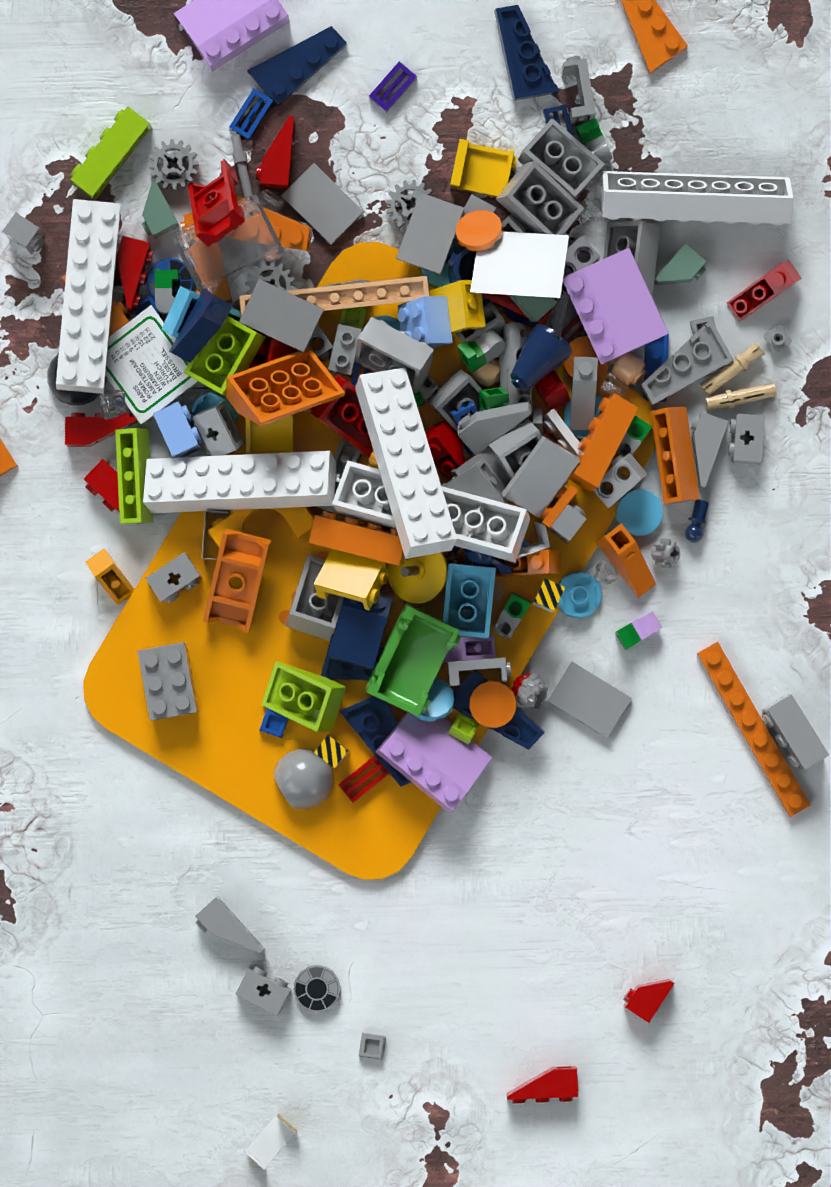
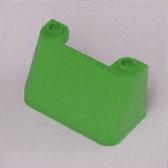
M405 604L365 688L366 692L419 717L421 712H426L430 704V700L427 699L428 692L447 652L451 648L456 649L461 636L458 634L460 630Z

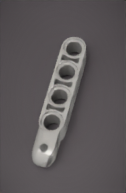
M509 322L504 326L502 339L506 343V348L499 356L500 387L509 393V402L503 403V406L527 401L531 404V415L512 429L527 419L533 423L532 388L529 390H519L511 383L512 379L510 377L528 338V331L520 322Z

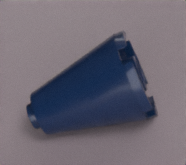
M536 324L531 329L510 375L511 383L517 389L529 390L565 362L572 354V349L563 337L560 340L555 337L556 331L542 324Z

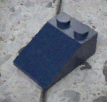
M379 593L378 601L373 603L370 610H366L362 602L344 597L328 658L373 670L390 613L393 596Z

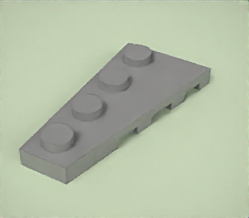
M710 319L640 386L652 406L734 359Z

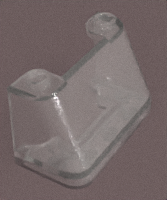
M256 194L237 201L243 208L245 222L238 229L226 234L218 243H213L207 247L196 236L194 224L173 235L175 246L200 294L203 289L210 293L215 292L219 288L220 279L260 259H263V261L268 260L271 263L282 257L281 254L285 253Z

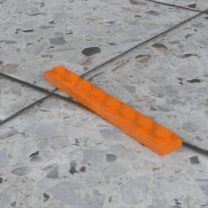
M716 642L698 652V657L789 817L811 806L720 644Z

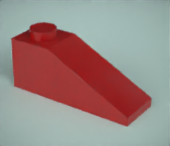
M294 116L288 117L263 157L261 167L257 166L256 180L260 181V185L263 188H289L295 126Z

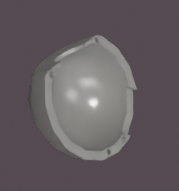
M297 749L287 753L278 761L273 772L279 789L290 806L295 809H310L320 805L328 798L333 787L331 766L316 755L313 750Z

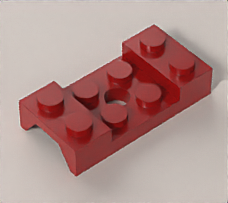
M225 159L221 161V175L208 185L192 182L188 184L195 233L207 247L213 243H218L226 234L238 229L245 222L243 208L237 203L234 187L238 184L236 171Z

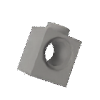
M317 324L306 348L310 347L318 359L323 362L331 357L333 346ZM316 339L324 343V347L319 351L311 348V343Z

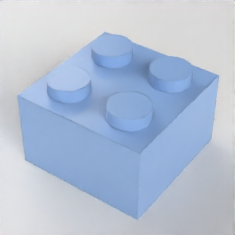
M424 296L397 305L400 330L406 332L411 338L427 343L432 349L453 343L447 296Z
M176 402L153 413L173 458L185 457L202 449L199 443L203 442L196 426L191 427L190 422L193 421V418L186 405L182 407L179 402Z

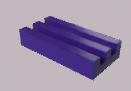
M399 61L373 90L369 98L387 113L416 80L417 76ZM401 69L403 71L401 75L379 99L377 95ZM408 75V80L401 86V88L388 101V103L385 104L384 101L402 82V80Z

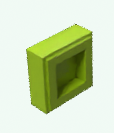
M354 307L342 309L340 324L359 328L363 331L367 308Z
M459 712L448 733L469 745L479 723Z

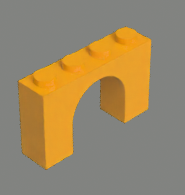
M306 507L230 510L231 515L224 520L220 517L210 524L211 529L208 532L220 548L225 529L243 533L244 525L251 515L261 510H272L285 518L298 539L312 531L314 519Z

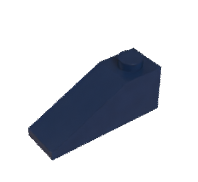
M203 289L169 352L190 363L221 328L233 305Z

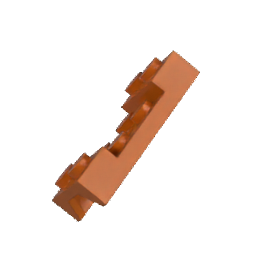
M230 529L224 530L203 622L220 621L238 626L243 632L249 633L252 627L271 540ZM232 577H239L243 585L239 588L233 587L230 579Z

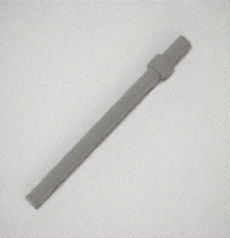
M240 134L232 135L233 160L238 168L244 199L255 203L246 162H248L247 154L243 151ZM254 243L259 269L262 268V261H265L268 266L264 244Z

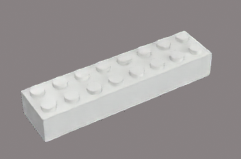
M603 171L601 187L602 217H607L611 220L630 218L636 221L643 219L666 221L668 219L680 222L697 220L704 223L724 221L728 224L748 222L753 225L760 223L783 225L791 224L793 194L790 178Z
M73 199L56 377V389L104 394L120 221L119 203Z
M406 368L360 375L355 390L405 559L451 551L457 537Z
M330 451L147 459L143 503L151 513L333 506L336 461Z
M347 461L332 502L336 512L397 529L379 469ZM441 486L457 537L454 546L516 562L530 522L527 509Z

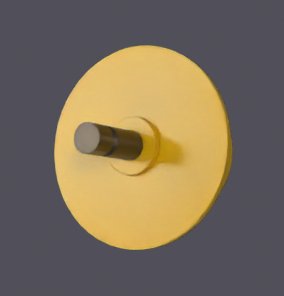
M440 552L405 559V564L400 566L387 563L388 580L394 592L403 600L410 603H425L434 599L443 589L448 572L447 561L443 553Z

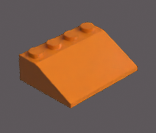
M310 347L306 348L304 352L298 351L226 378L227 400L237 413L260 426L345 396L343 389Z

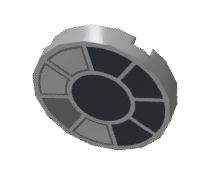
M312 965L306 967L298 974L294 982L293 991L295 999L301 1007L318 1013L328 1010L336 1003L341 987L339 979L333 970L322 965Z

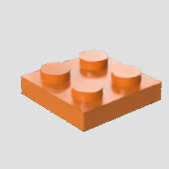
M570 485L568 489L563 486L554 498L557 501L555 506L551 507L549 505L539 517L543 520L541 524L546 526V530L550 528L578 492L574 486Z

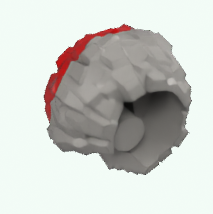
M528 673L516 677L511 689L515 694L516 704L520 708L532 707L540 709L547 697L548 687L540 678V675Z

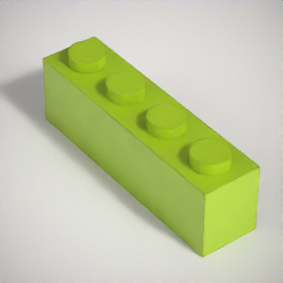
M129 106L125 110L121 109L114 118L115 123L110 129L107 127L100 135L101 141L96 147L92 146L85 155L87 159L82 165L78 164L71 173V176H73L70 179L72 183L93 200L97 199L152 128L147 120Z
M130 428L115 430L120 524L154 523L153 513L143 503L146 461L150 459L149 429Z

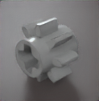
M661 538L660 544H654L651 556L655 561V565H661L662 568H671V563H677L680 558V548L676 545L677 542Z

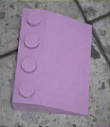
M194 0L174 13L212 72L290 22L289 16L279 0Z
M630 248L563 278V283L601 365L669 334Z
M407 712L376 750V753L447 812L453 811L492 757L472 740L468 745L450 735L448 732L452 723L446 718L429 722L420 720Z

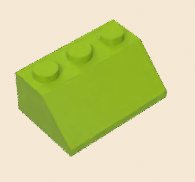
M227 316L221 328L195 358L188 363L183 373L226 396V378L249 368L265 337Z

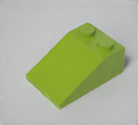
M275 661L261 705L316 732L332 731L347 687L326 677Z

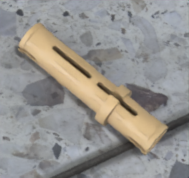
M757 342L754 343L744 353L734 356L735 359L704 383H701V388L710 396L741 371L748 370L749 365L762 355H765V352L762 348H759L760 345Z
M774 382L733 392L726 390L724 394L705 397L706 408L708 412L725 407L732 409L734 405L777 397Z

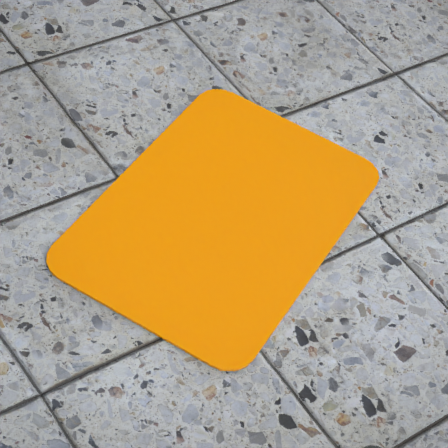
M360 242L343 250L330 264L317 287L333 283H346L357 279L373 282L422 276V271L419 267L396 260L399 250L395 247L381 242ZM428 284L429 291L436 289ZM406 302L363 306L367 308L363 328L371 317L375 318L386 315L398 320L397 305ZM342 309L323 311L317 323L332 346H334L338 324H340ZM497 309L503 317V319L505 320L506 324L509 322H515L508 318L504 312ZM524 325V326L526 327V329H527V331H528V335H529V333H530V331H531V328H529L528 326ZM457 335L452 337L453 343L434 348L429 376L440 388L459 369L469 375L467 366L460 358L457 345L461 344V341ZM319 339L311 343V348L315 351H319L324 347L323 341ZM294 347L292 349V353L300 351ZM331 357L322 362L327 370ZM562 363L554 370L565 385L571 400L572 378L568 376ZM362 365L360 366L357 381L359 376L364 373L365 367ZM607 373L597 380L596 395L603 399L604 397L608 398L613 394H617L638 407L635 415L652 426L650 411L653 410L651 405L637 391L629 386H625ZM341 376L351 383L352 378ZM500 381L498 384L493 383L488 388L480 384L478 385L482 390L500 387ZM533 386V411L534 409H542L544 416L549 412V409ZM427 402L418 409L425 433L429 427L444 421ZM567 403L555 410L563 421V413ZM301 411L293 414V452L330 451L334 457L342 437L310 413ZM241 414L237 419L236 425L245 444L226 455H246V417ZM653 426L632 455L643 469L655 448ZM460 438L465 462H467L469 459L475 456V454H468L466 447L462 439ZM362 453L359 464L368 466L369 457ZM615 454L614 457H613V459H612V461H613L615 458H617L618 455ZM435 464L440 484L443 485L451 481L453 477L447 479ZM609 465L606 472H608L612 468L611 465ZM622 467V473L629 477V469ZM567 479L568 484L564 487L568 489L572 485L578 492L567 505L571 507L574 504L585 512L583 516L587 519L567 544L549 529L546 530L550 547L543 550L561 551V574L495 577L489 636L494 635L496 658H505L506 662H510L511 677H507V682H503L510 688L513 687V681L516 680V677L520 676L560 610L557 605L555 611L551 613L532 604L543 579L546 578L558 584L561 578L568 573L582 572L598 546L595 542L604 536L616 516L618 501L608 509L593 490L589 492ZM605 481V487L609 491H613V485ZM553 498L549 505L554 507L557 501ZM510 500L505 503L512 506L520 507ZM318 506L306 507L313 519L315 515L323 514V511H326L318 508ZM218 510L219 512H228L229 514L207 513L204 558L217 559L219 547L208 530L211 529L210 524L218 518L222 517L224 520L231 515L230 510ZM261 510L251 515L244 525L243 533L269 539L271 544L258 593L252 627L249 633H246L238 626L224 622H203L216 560L202 559L205 511L181 512L88 666L83 680L84 701L91 716L105 729L343 872L363 880L384 879L400 871L413 856L440 811L441 806L412 782L400 787L391 774H388L354 803L351 802L338 784L374 756V753L340 712L373 696L366 692L365 688L368 681L331 679L347 687L332 731L316 732L291 719H288L282 738L259 731L267 710L261 704L275 661L321 676L330 641L286 627L285 624L280 622L279 614L284 610L290 611L292 604L291 596L297 589L307 555L317 557L319 552L326 551L330 553V550L323 546L309 543L311 532L298 539L285 518L275 511ZM528 512L530 522L523 540L531 545L538 542L534 521L541 524L543 520ZM461 547L458 552L452 550L442 552L447 565L448 563L463 564L467 559ZM185 552L202 576L198 579L199 584L190 590L184 588L178 592L180 597L168 604L167 601L162 603L145 578ZM172 574V580L169 583H174L175 585H178V579L181 576H176ZM232 577L230 579L233 587L239 588L243 585L239 577ZM389 580L382 586L390 585ZM446 582L441 592L434 599L425 603L407 602L400 598L393 589L381 591L380 593L393 596L380 646L385 647L405 604L442 621ZM514 592L529 600L531 604L508 640L492 630ZM185 642L199 712L150 721L137 651ZM442 663L435 678L443 680L450 686L448 663ZM499 668L478 670L489 681H501ZM473 670L459 671L460 685ZM450 686L453 693L459 686ZM388 703L398 724L407 711ZM452 708V711L445 718L453 724L459 711ZM479 724L472 741L479 745L489 728ZM331 735L350 751L335 769L331 767L333 787L328 798L320 805L310 809H295L291 807L273 776L278 761L287 753L297 749L315 751L326 736ZM373 762L345 785L347 789L376 767V763ZM378 770L352 791L351 794L355 796L383 772Z

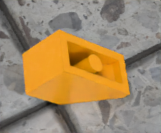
M105 548L86 561L94 577L117 605L131 596L134 587Z

